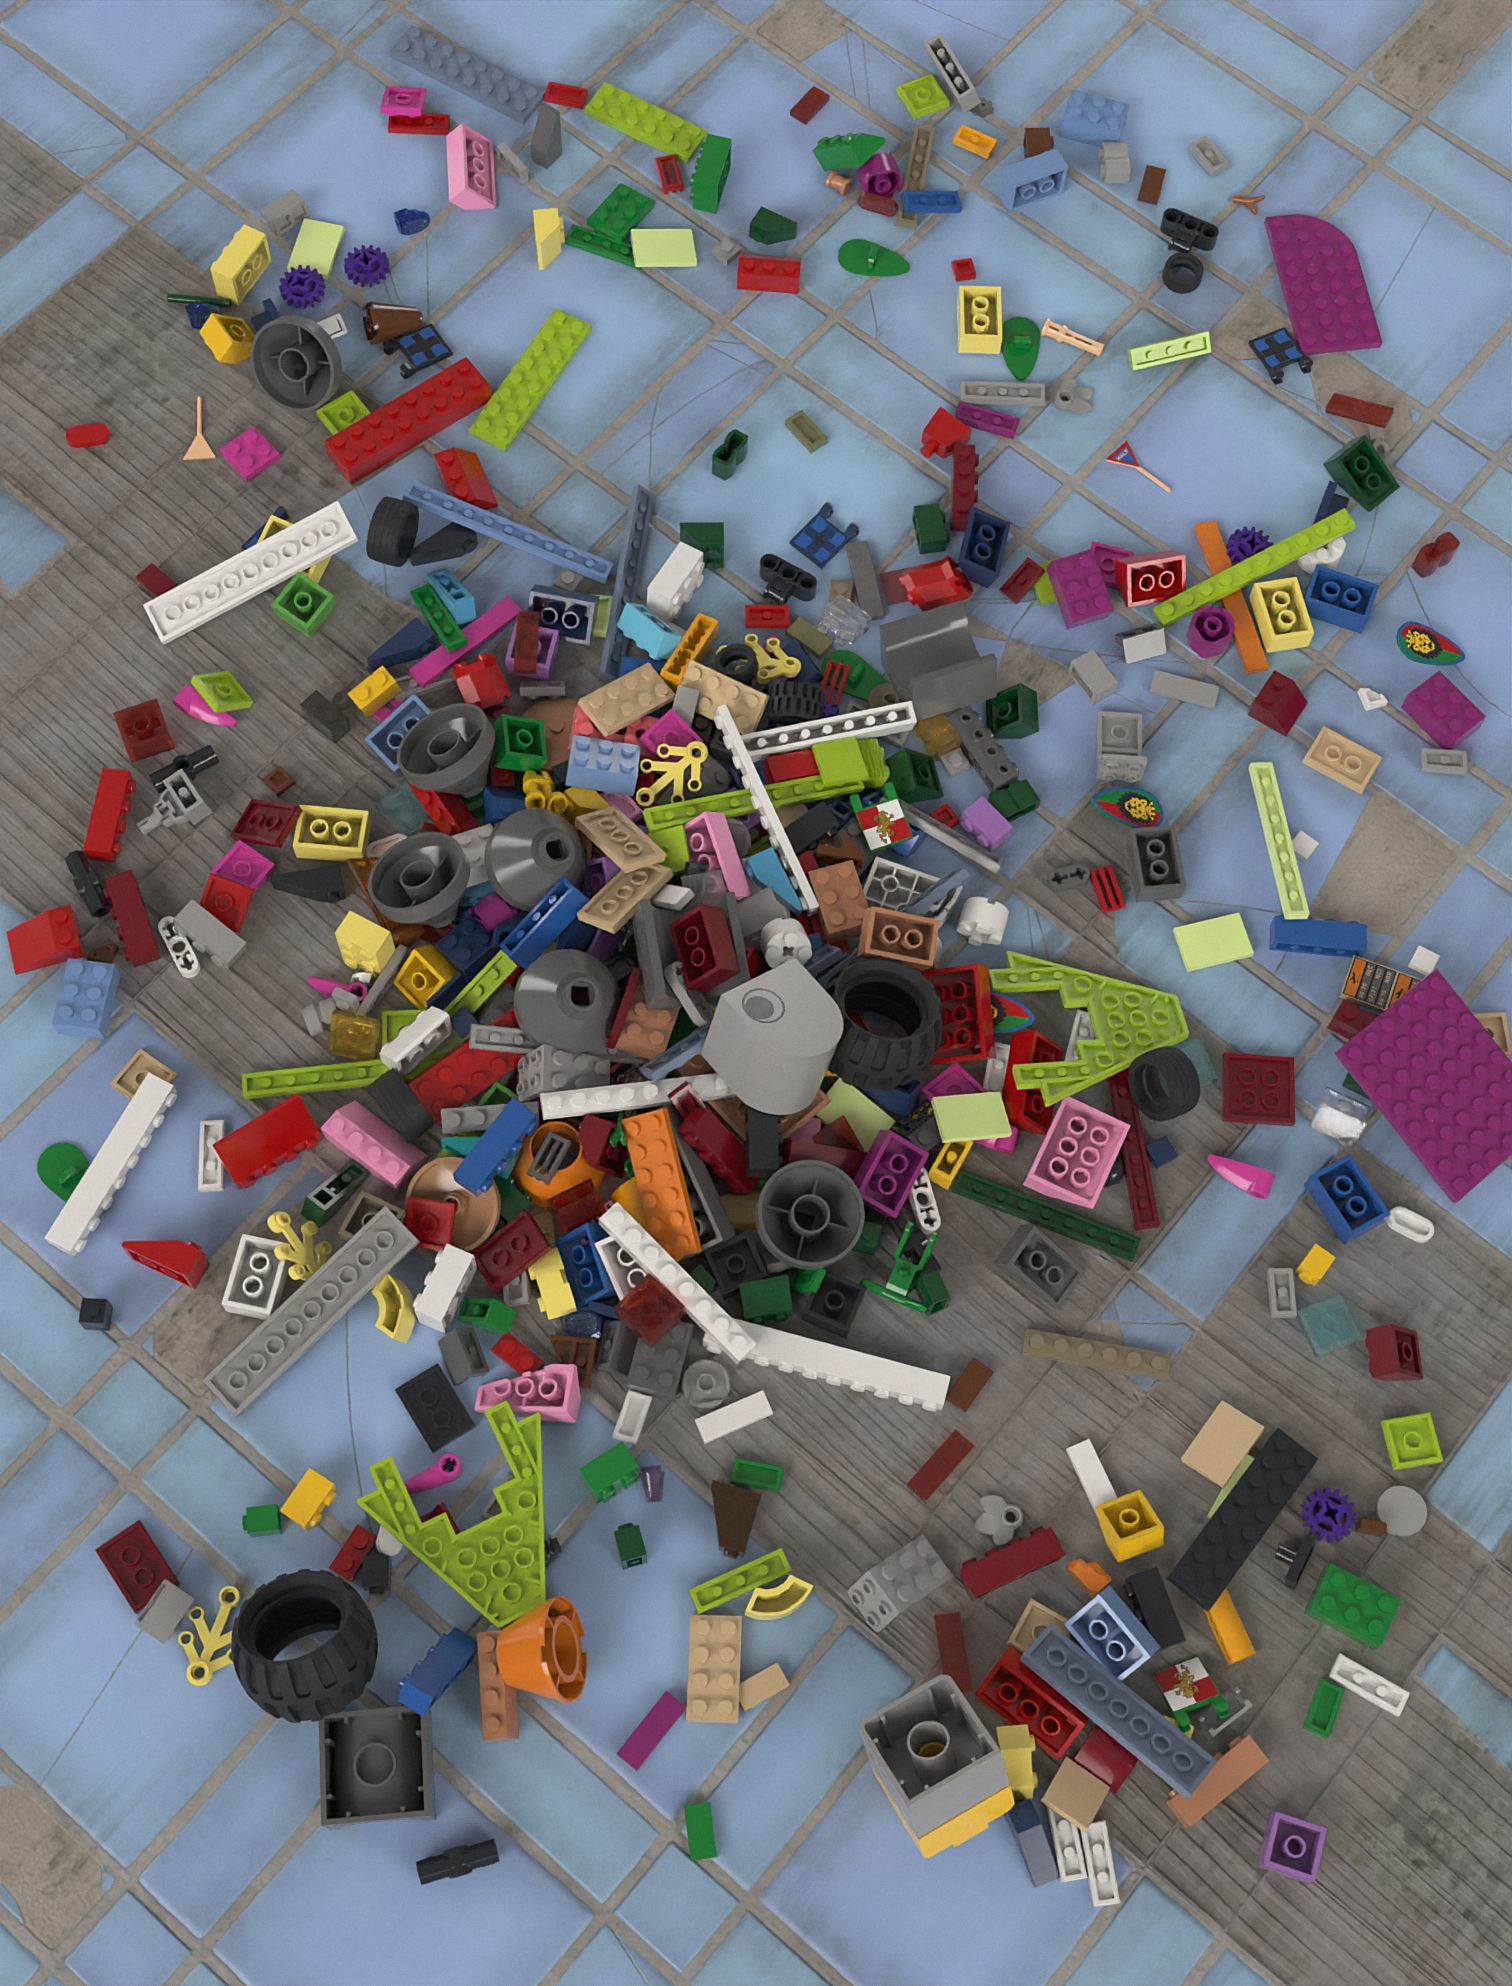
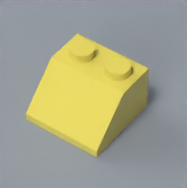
M558 208L533 210L539 270H544L562 252L561 243H565L564 230H560L564 229L563 216L558 215Z

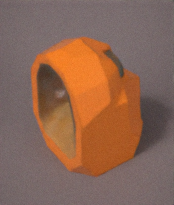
M1085 1559L1072 1560L1067 1566L1069 1575L1091 1598L1098 1594L1112 1580L1096 1562L1090 1563Z

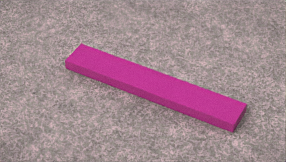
M507 596L462 630L467 638L468 645L450 653L441 645L410 668L409 675L425 688L453 667L454 664L461 661L523 614V610Z

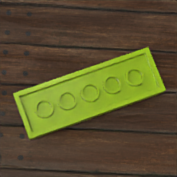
M607 82L602 84L584 108L585 115L668 155H675L676 159L687 164L708 135V130Z

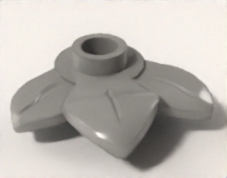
M1073 378L1067 379L1061 383L1060 391L1055 394L1054 404L1059 409H1069L1076 414L1088 413L1092 410V407L1087 402L1090 400L1093 390L1076 387V382Z
M999 1496L982 1497L980 1503L985 1513L977 1519L974 1528L982 1534H993V1541L996 1546L1004 1545L1013 1538L1014 1530L1022 1524L1023 1512L1018 1506L1007 1504ZM1008 1513H1011L1015 1516V1520L1013 1522H1010L1006 1519V1515Z

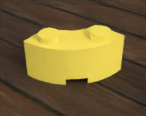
M553 1248L528 1268L531 1280L536 1279L541 1297L537 1298L541 1312L546 1311L549 1320L577 1311L558 1248Z
M387 1273L371 1291L379 1304V1317L375 1326L392 1339L406 1344L415 1322L414 1300L407 1285L399 1277Z
M789 1575L787 1580L777 1588L765 1590L756 1587L744 1615L757 1620H775L790 1615L807 1600L813 1585Z
M1027 1724L996 1727V1744L1002 1752L1014 1801L1033 1799L1034 1789L1038 1788L1037 1774L1032 1772L1031 1751H1035L1034 1735H1029Z

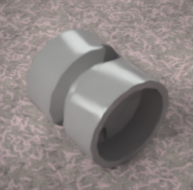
M332 997L320 1001L319 1006L311 1004L300 1008L310 1036L323 1033L326 1027L331 1030L342 1026Z

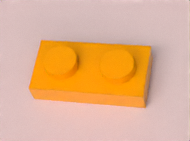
M962 124L953 137L952 144L989 159L997 146L998 140Z

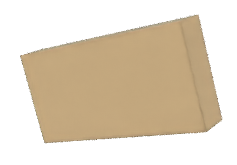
M778 1662L740 1683L739 1702L744 1712L790 1687Z

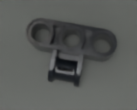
M1168 208L1164 211L1160 225L1161 232L1172 237L1168 250L1171 251L1173 249L1180 253H1190L1193 247L1203 251L1213 250L1219 233L1217 226L1175 208Z
M765 554L761 557L759 575L761 579L768 583L763 592V598H770L779 603L778 605H785L791 596L804 602H809L815 598L817 588L815 576L774 554Z

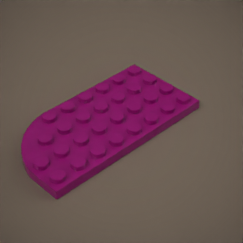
M1303 214L1266 217L1264 221L1296 343L1305 355L1380 348L1382 339L1357 251L1351 240L1340 229L1317 217Z

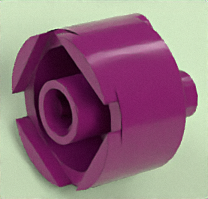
M890 152L874 154L858 168L857 174L866 197L868 196L874 202H883L894 197L893 193L897 190L899 192L903 186L900 170Z
M1213 605L1199 608L1194 613L1186 633L1187 642L1191 649L1198 653L1201 658L1222 654L1228 648L1233 636L1234 618L1224 608H1214Z
M496 891L487 894L468 910L469 915L473 918L476 917L478 923L492 935L496 924L519 914L513 906L508 907L504 902L505 900Z

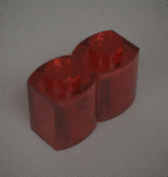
M1451 532L1439 535L1434 543L1426 544L1419 550L1411 568L1421 578L1430 576L1437 567L1444 566L1452 560L1460 542Z

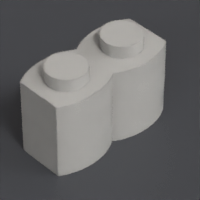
M1102 142V147L1098 149L1097 159L1101 161L1099 168L1100 177H1103L1104 183H1128L1131 169L1127 142Z

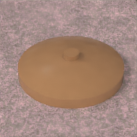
M568 698L548 699L533 705L521 715L524 718L543 720L548 761L537 771L538 773L546 771L549 775H553L552 766L569 759L570 750H567L574 711L579 701Z
M448 1156L435 1159L424 1165L412 1178L406 1193L405 1210L407 1209V1199L410 1196L456 1202L452 1246L468 1252L482 1245L494 1232L501 1211L499 1190L494 1179H492L493 1184L486 1193L482 1192L479 1197H476L454 1181L453 1173L465 1157Z

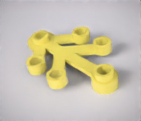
M748 634L745 636V644L753 649L759 664L757 681L759 683L766 684L771 679L780 675L789 678L795 677L800 672V661L794 657H788L780 648V641L777 638H769L766 642L767 651L772 652L777 657V659H773L758 644L757 635ZM727 645L720 646L719 649L716 651V655L724 647H727ZM744 659L735 660V661H740V662H745V663L748 662V660H744ZM738 665L735 670L742 668L744 665ZM767 667H773L774 669H772V670L769 671V670H767V669H765V668H767Z
M693 741L687 747L661 744L657 748V754L660 758L665 759L670 755L683 756L684 758L678 763L656 762L650 759H644L640 763V769L643 773L648 774L652 771L667 773L650 788L638 790L636 794L637 803L642 807H649L654 802V796L673 779L674 790L671 796V803H674L673 798L676 796L681 797L682 801H684V796L682 795L684 769L690 764L691 779L688 781V789L691 792H698L701 789L700 763L706 760L708 750L705 744L700 741ZM662 747L668 749V753L666 755H662L660 753V749ZM698 749L701 754L695 757L692 755V751ZM645 762L651 764V768L649 770H645L642 765ZM696 781L698 782L699 787L697 789L691 788L690 783ZM646 794L650 799L648 802H643L641 796Z
M277 1211L269 1216L268 1226L275 1233L283 1232L295 1251L291 1250L287 1243H282L275 1247V1256L280 1260L287 1259L296 1262L288 1270L290 1277L294 1280L301 1279L307 1281L327 1262V1255L332 1251L331 1245L327 1241H322L315 1246V1252L318 1255L316 1264L313 1256V1235L318 1232L317 1225L313 1221H308L301 1226L303 1234L302 1244L289 1225L291 1222L290 1216L286 1212ZM303 1265H306L309 1271H306Z
M226 1586L219 1593V1601L222 1605L211 1632L204 1619L205 1611L200 1606H193L188 1615L190 1620L194 1622L204 1646L200 1657L193 1645L195 1643V1636L190 1631H183L178 1636V1642L184 1647L190 1662L186 1672L187 1679L195 1686L206 1685L212 1679L213 1672L233 1664V1661L230 1659L231 1649L227 1651L226 1655L211 1661L214 1651L232 1643V1631L222 1636L221 1634L231 1609L236 1607L241 1600L239 1590L233 1586ZM231 1593L235 1594V1600L227 1602V1596ZM195 1610L201 1611V1616L198 1619H194L192 1616ZM185 1635H190V1642L187 1644H183V1637ZM203 1668L205 1673L201 1678H198L196 1671Z

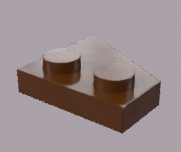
M551 1334L550 1340L553 1343L558 1364H575L577 1366L579 1388L591 1389L598 1340L596 1338Z

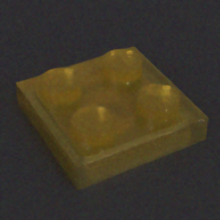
M334 1009L331 1016L328 1053L360 1061L376 1060L380 1020Z

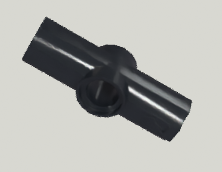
M209 744L188 756L179 755L175 757L172 764L150 774L149 778L159 794L167 789L163 780L181 768L188 767L184 772L193 781L196 774L220 762L212 746Z
M75 850L68 853V856L64 859L74 878L72 880L80 897L84 899L92 918H100L106 915L110 910V905L101 890L103 887L95 871L91 869L83 850Z
M904 1207L901 1208L896 1218L886 1217V1221L898 1238L899 1244L907 1223L913 1221ZM915 1224L903 1254L907 1259L910 1258L914 1265H919L928 1240L923 1231L917 1229ZM931 1253L925 1269L920 1271L919 1274L929 1269H932L933 1272L941 1271L942 1268L933 1253Z
M493 1838L470 1846L461 1845L445 1850L443 1854L417 1861L416 1866L420 1883L425 1885L448 1877L452 1879L472 1873L474 1869L496 1864L500 1860L495 1839Z

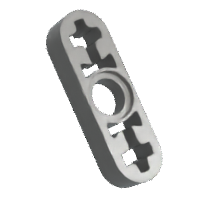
M676 961L666 966L664 976L694 1024L703 1026L711 1022L714 1017L713 1010L702 992L688 990L691 998L687 993L683 977L684 972L682 973L681 970L682 963Z

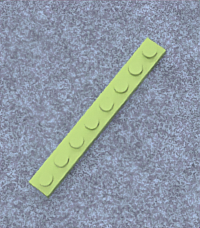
M1250 763L1248 769L1285 920L1307 919L1310 913L1273 763Z

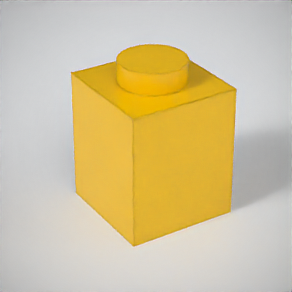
M1315 1243L1297 1267L1295 1273L1306 1284L1315 1286L1336 1257Z

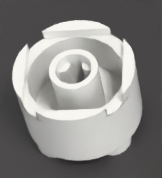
M1341 536L1297 559V563L1302 570L1309 574L1313 573L1316 564L1335 570L1344 552L1346 542Z
M984 897L968 898L962 908L957 932L968 938V942L975 946H980L982 943L1000 945L1009 914L1008 909L1001 903L996 901L995 905L987 903L988 898Z
M776 918L762 929L760 947L771 968L774 969L794 958L804 965L811 958V943L803 926L797 920L792 918L783 920L782 918Z

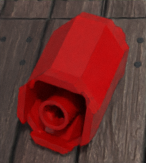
M949 555L940 561L910 567L899 577V581L908 591V600L912 605L917 604L922 612L931 610L934 607L961 600L964 601L973 595V587L970 581L967 580L963 571L960 572L957 569L959 564Z
M489 652L475 656L476 661L468 663V660H464L454 664L455 669L451 671L465 703L476 705L482 710L503 702V696L506 699L512 698L495 656H490Z

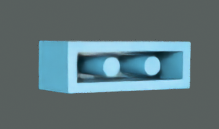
M626 602L617 623V627L623 631V635L633 639L639 648L648 651L651 658L655 660L669 659L677 647L681 635L644 605Z

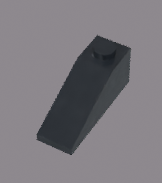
M451 522L408 552L410 563L412 566H418L462 557L466 553H471L478 546L477 534L470 528Z
M340 865L270 875L274 889L322 903H337L345 899Z

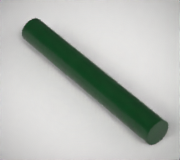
M179 294L167 295V301L172 303L231 307V299Z

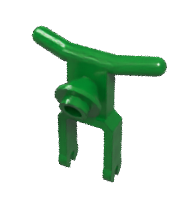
M909 1221L895 1251L894 1258L896 1264L887 1286L884 1287L865 1278L860 1281V1285L867 1287L866 1290L924 1313L927 1310L926 1304L907 1296L915 1288L917 1272L925 1269L939 1233L932 1232L919 1265H914L901 1259L915 1224Z

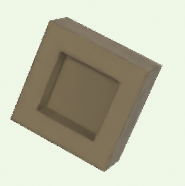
M831 580L828 603L850 605L853 582Z

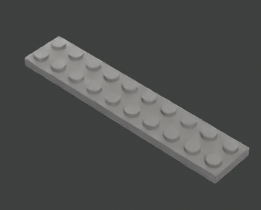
M384 1206L203 1381L225 1406L238 1417L420 1241L388 1207Z

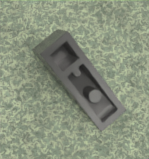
M543 102L538 114L530 148L531 159L537 165L548 169L562 155L560 112Z

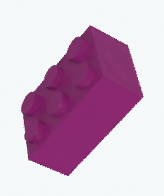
M1092 549L1051 561L1046 568L1067 630L1107 618L1114 611Z
M1440 671L1409 693L1401 706L1442 749L1446 750L1454 749L1479 729L1486 718Z
M880 1129L853 1179L861 1194L863 1203L885 1216L896 1218L929 1153L890 1130Z

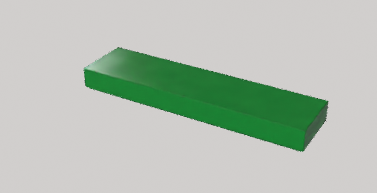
M572 224L565 237L566 245L639 270L642 268L635 267L632 244L621 243L609 236Z
M430 583L410 592L411 598L448 653L468 645L467 638Z

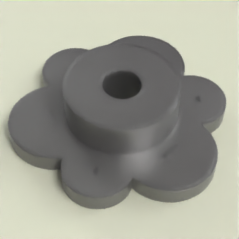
M979 98L981 103L972 109L974 115H980L983 118L994 112L992 102L986 101L985 98Z

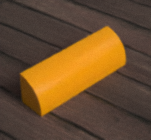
M698 613L662 668L660 676L675 694L690 660L701 663L717 639L718 620Z
M633 1177L617 1188L612 1194L611 1199L614 1204L618 1202L649 1234L636 1178ZM683 1256L673 1258L680 1266L686 1263V1259Z
M1225 1588L1208 1612L1205 1609L1203 1611L1227 1664L1231 1665L1255 1655L1256 1651L1229 1592Z

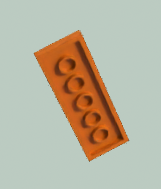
M667 1108L622 1119L649 1235L672 1258L701 1252L702 1248Z

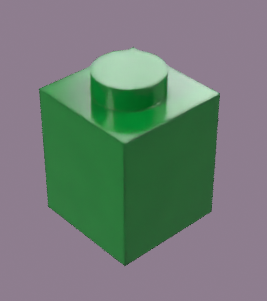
M277 1504L246 1507V1515L242 1516L243 1530L247 1531L250 1537L282 1534L280 1507Z

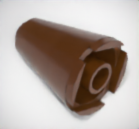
M370 301L363 304L362 311L366 310V317H363L364 331L367 340H372L370 342L371 345H376L385 340L419 329L420 324L423 323L422 313L416 307Z

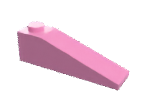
M551 1364L544 1366L543 1370L533 1373L528 1371L522 1373L523 1376L510 1380L505 1378L479 1386L474 1409L476 1412L485 1413V1410L507 1400L515 1417L527 1418L539 1412L541 1421L577 1423L581 1395L577 1366L575 1364Z

